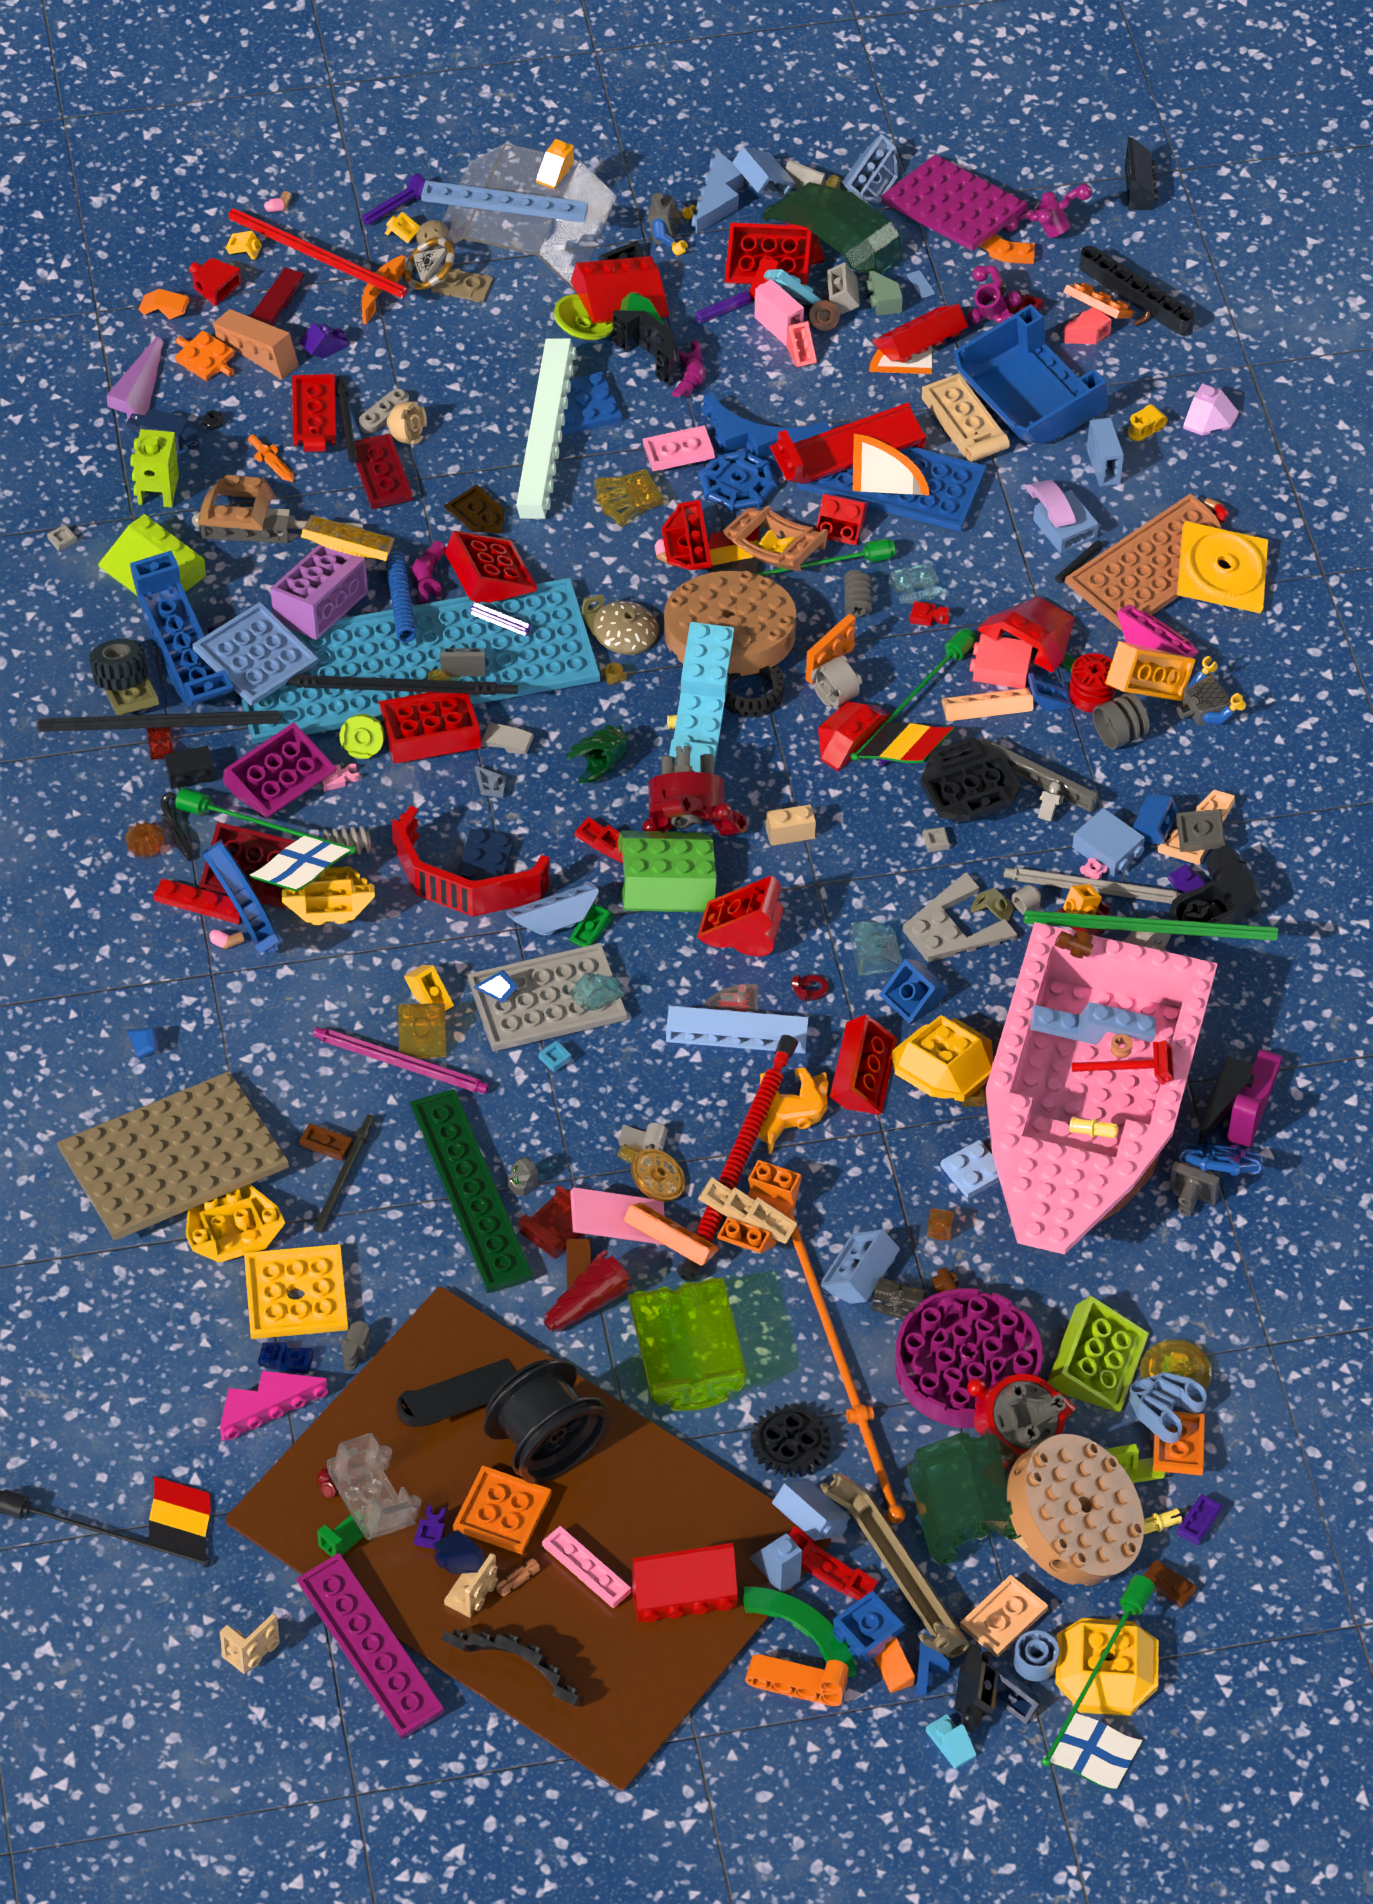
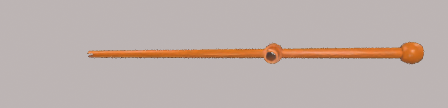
M792 1212L790 1219L796 1222ZM796 1226L791 1234V1238L852 1406L851 1409L846 1410L847 1422L859 1425L888 1506L886 1518L893 1524H899L905 1519V1510L897 1505L868 1421L874 1419L873 1408L871 1405L865 1406L860 1402L798 1226Z

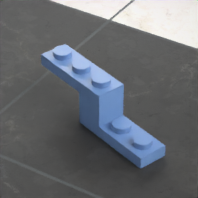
M1089 1002L1080 1015L1034 1005L1031 1009L1030 1030L1094 1045L1100 1042L1106 1032L1126 1034L1129 1037L1152 1042L1155 1038L1156 1017Z

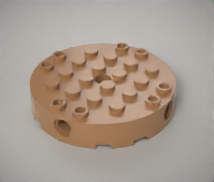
M749 571L712 572L688 580L670 595L664 609L666 645L669 651L674 652L678 656V661L683 664L690 622L734 627L728 673H740L741 676L759 673V669L769 666L771 668L778 664L789 654L796 639V608L791 596L771 579Z
M1059 1434L1030 1448L1016 1460L1010 1472L1007 1485V1501L1011 1502L1013 1512L1010 1518L1017 1536L1021 1534L1028 1546L1026 1551L1041 1568L1068 1584L1075 1585L1078 1583L1085 1584V1586H1093L1122 1572L1134 1562L1140 1552L1144 1537L1143 1511L1137 1491L1116 1457L1112 1456L1096 1442L1074 1434Z

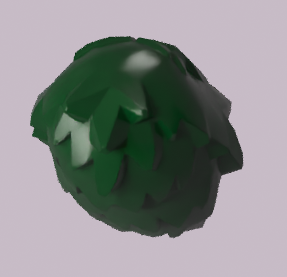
M606 725L605 729L594 731L591 736L583 738L573 745L566 754L568 760L582 755L587 761L586 770L578 778V783L595 782L603 775L613 771L617 762L622 761L627 755L628 733H624L621 725L617 728L612 725Z

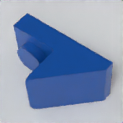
M920 1640L916 1694L926 1695L927 1686H932L933 1673H949V1661L942 1653L940 1654L925 1646Z

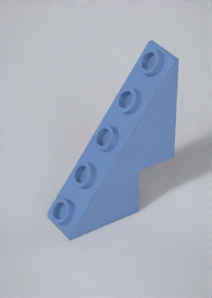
M719 151L716 152L715 158H711V171L706 173V186H702L701 190L702 200L697 202L696 212L698 213L693 215L692 227H696V234L738 210L739 194L736 191L743 187L744 176Z

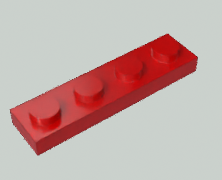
M163 878L153 895L154 901L235 924H240L242 920L228 896Z

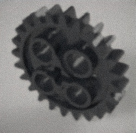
M785 1404L784 1410H780L778 1406H775V1413L766 1410V1417L759 1416L758 1423H754L753 1431H751L753 1457H758L759 1465L765 1463V1471L774 1468L775 1476L779 1471L783 1472L784 1478L787 1477L788 1473H792V1476L796 1478L797 1472H801L803 1476H806L807 1469L815 1472V1466H822L823 1459L828 1457V1451L830 1450L828 1425H823L822 1417L816 1419V1411L808 1414L806 1406L801 1411L798 1410L797 1404L794 1405L793 1409H789V1406ZM770 1437H775V1438H777V1439H776V1440H772V1439H769V1438H770Z

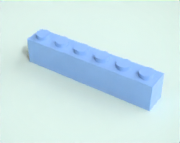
M669 1006L666 1042L776 1051L780 1037L782 1035H790L798 1041L794 1053L805 1054L808 1017Z

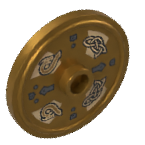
M644 1149L633 1158L631 1163L632 1178L645 1195L656 1201L670 1202L682 1194L685 1188L684 1173L679 1164L670 1155L657 1149Z

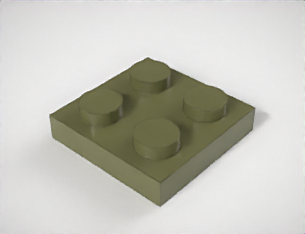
M148 677L142 683L132 688L129 687L118 691L105 690V694L116 716L127 715L133 711L149 709L152 706L159 705L158 696Z

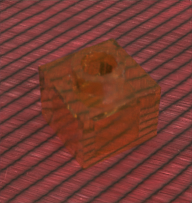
M931 1208L926 1237L950 1241L954 1212Z

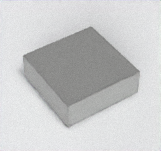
M66 524L47 533L48 540L59 552L78 542L77 537Z
M945 827L923 830L922 836L927 853L950 849Z

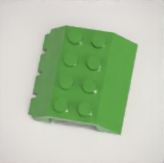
M639 831L619 832L618 848L619 852H622L625 880L622 889L623 911L705 912L707 902L715 899L716 891L713 839L709 834H704L703 832H687V834L683 832L661 833V831H643L642 833H639Z

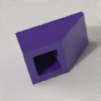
M314 322L299 342L311 355L323 359L351 344L345 337L346 333L340 328L336 327L333 329L327 324L323 323L320 325Z

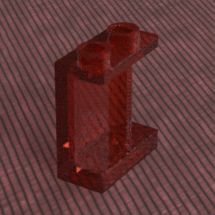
M560 1185L555 1188L554 1197L532 1217L525 1214L519 1219V1233L554 1260L566 1250L567 1239H578L584 1234L573 1232L571 1191L564 1189Z

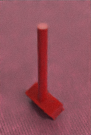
M1166 1040L1153 1042L1154 1059L1073 1062L1072 1072L1154 1068L1155 1077L1164 1085L1166 1082L1174 1080L1173 1051L1171 1045Z

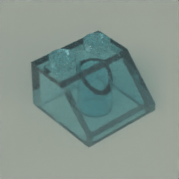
M875 920L851 923L850 942L858 976L896 971L902 963L896 932Z

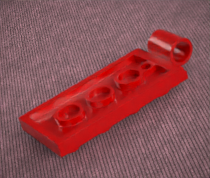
M292 375L293 446L303 443L304 453L326 452L325 443L332 442V445H336L335 375Z

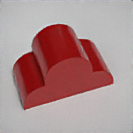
M771 875L708 901L697 938L713 947L727 948L732 946L745 955L760 957L771 953L784 911L782 904L778 901L781 892L779 881Z

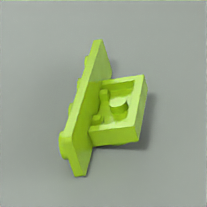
M1136 1444L1105 1449L1112 1456L1116 1457L1132 1483L1165 1477V1472L1153 1471V1457L1138 1460L1139 1451Z

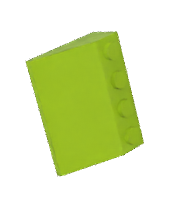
M145 514L125 529L98 563L102 570L135 595L137 593L130 563L171 550L179 566L180 583L184 592L206 577L205 559Z
M1089 1296L1074 1308L1047 1382L1066 1396L1120 1412L1149 1333L1094 1297Z

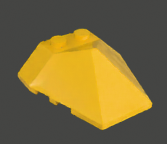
M351 866L329 867L312 883L297 892L285 888L282 890V902L305 922H312L313 925H322L327 921H335L338 924L347 923L348 920H353L375 897L374 885L372 883L368 885L366 878L360 879V874Z

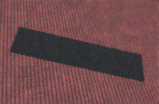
M506 1358L401 1397L420 1426L424 1427L487 1404L500 1385L516 1373V1371Z

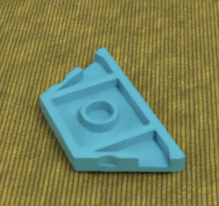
M782 269L767 270L764 275L766 280L772 279L792 298L809 307L811 304L814 305L818 301H822L812 293L814 291L812 288L800 284L801 280L787 274Z

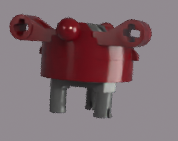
M681 746L676 747L677 766H675V757H661L662 775L655 776L648 782L650 818L643 822V831L668 832L673 826L685 828L690 824L701 825L705 821L711 822L722 836L740 834L747 830L748 824L744 814L733 811L731 806L725 803V782L723 778L714 774V755L702 754L700 756V772H695L692 766H690V746H683V749Z

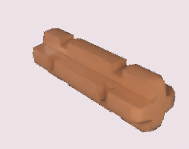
M533 1558L529 1559L524 1563L525 1566L521 1565L507 1575L506 1580H500L496 1583L497 1592L501 1596H505L511 1592V1588L515 1589L530 1578L529 1575L533 1576L540 1570L538 1562Z

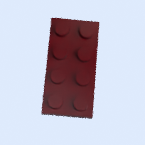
M391 434L355 441L357 453L355 466L370 508L375 509L412 501L413 495Z

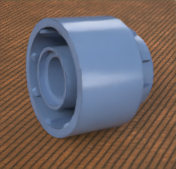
M1038 1630L1029 1631L1020 1636L1014 1653V1667L1018 1674L1030 1681H1043L1051 1677L1056 1670L1059 1656V1646L1056 1640L1050 1634Z

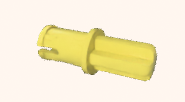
M1072 1117L1070 1132L1088 1134L1092 1138L1095 1136L1115 1138L1118 1135V1125L1098 1122L1095 1118L1085 1120Z
M1175 1508L1161 1514L1153 1513L1152 1517L1144 1519V1535L1154 1531L1162 1532L1164 1528L1181 1524V1516L1171 1518L1180 1514L1179 1510Z

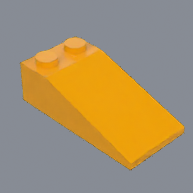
M1119 641L1105 683L1123 692L1182 701L1184 690L1187 687L1196 659Z

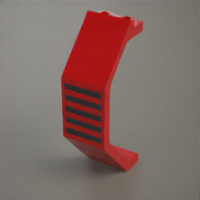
M410 805L407 811L400 815L399 821L392 819L393 847L415 895L474 917L519 907L540 900L550 886V857L542 854L535 866L528 871L478 881H471L423 863L413 847L419 838V833L415 832L419 826V820L415 818L418 808Z

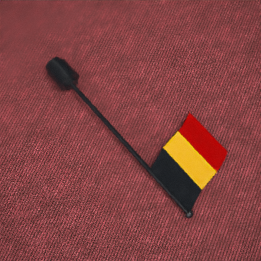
M153 1476L154 1497L149 1517L148 1543L33 1508L28 1495L8 1489L0 1490V1514L21 1520L32 1512L203 1564L205 1568L210 1565L209 1558H206L205 1540L211 1512L208 1492Z

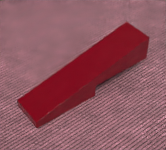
M285 267L250 317L274 326L283 308L287 309L304 278V273Z

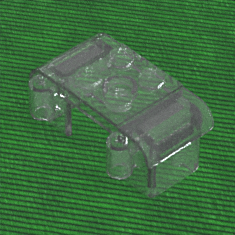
M372 1433L341 1442L338 1446L336 1457L327 1460L328 1473L367 1540L415 1525L414 1519L418 1517L421 1506V1499L416 1495L409 1496L405 1487H401L399 1496L397 1495L384 1472L389 1467L392 1449L388 1446H380Z

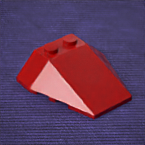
M1037 596L989 616L979 626L978 631L995 641L1005 631L1037 648L1038 652L1034 663L1053 673L1063 663L1075 617Z

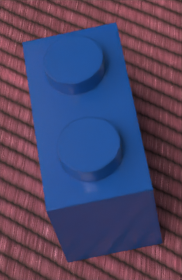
M1147 795L1144 804L1140 807L1139 815L1133 823V829L1145 837L1144 843H1165L1176 818V813H1178L1173 797Z

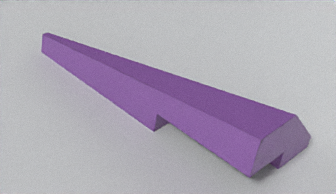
M156 337L106 395L108 407L127 413V419L130 418L132 413L146 415L147 411L150 410V401L153 396L158 364L161 359V350L164 345L160 337Z

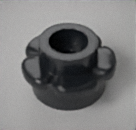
M211 410L203 416L202 420L208 429L216 430L222 426L223 415L218 411Z

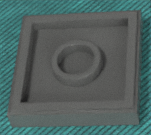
M1221 809L1176 813L1180 852L1210 850L1225 846Z

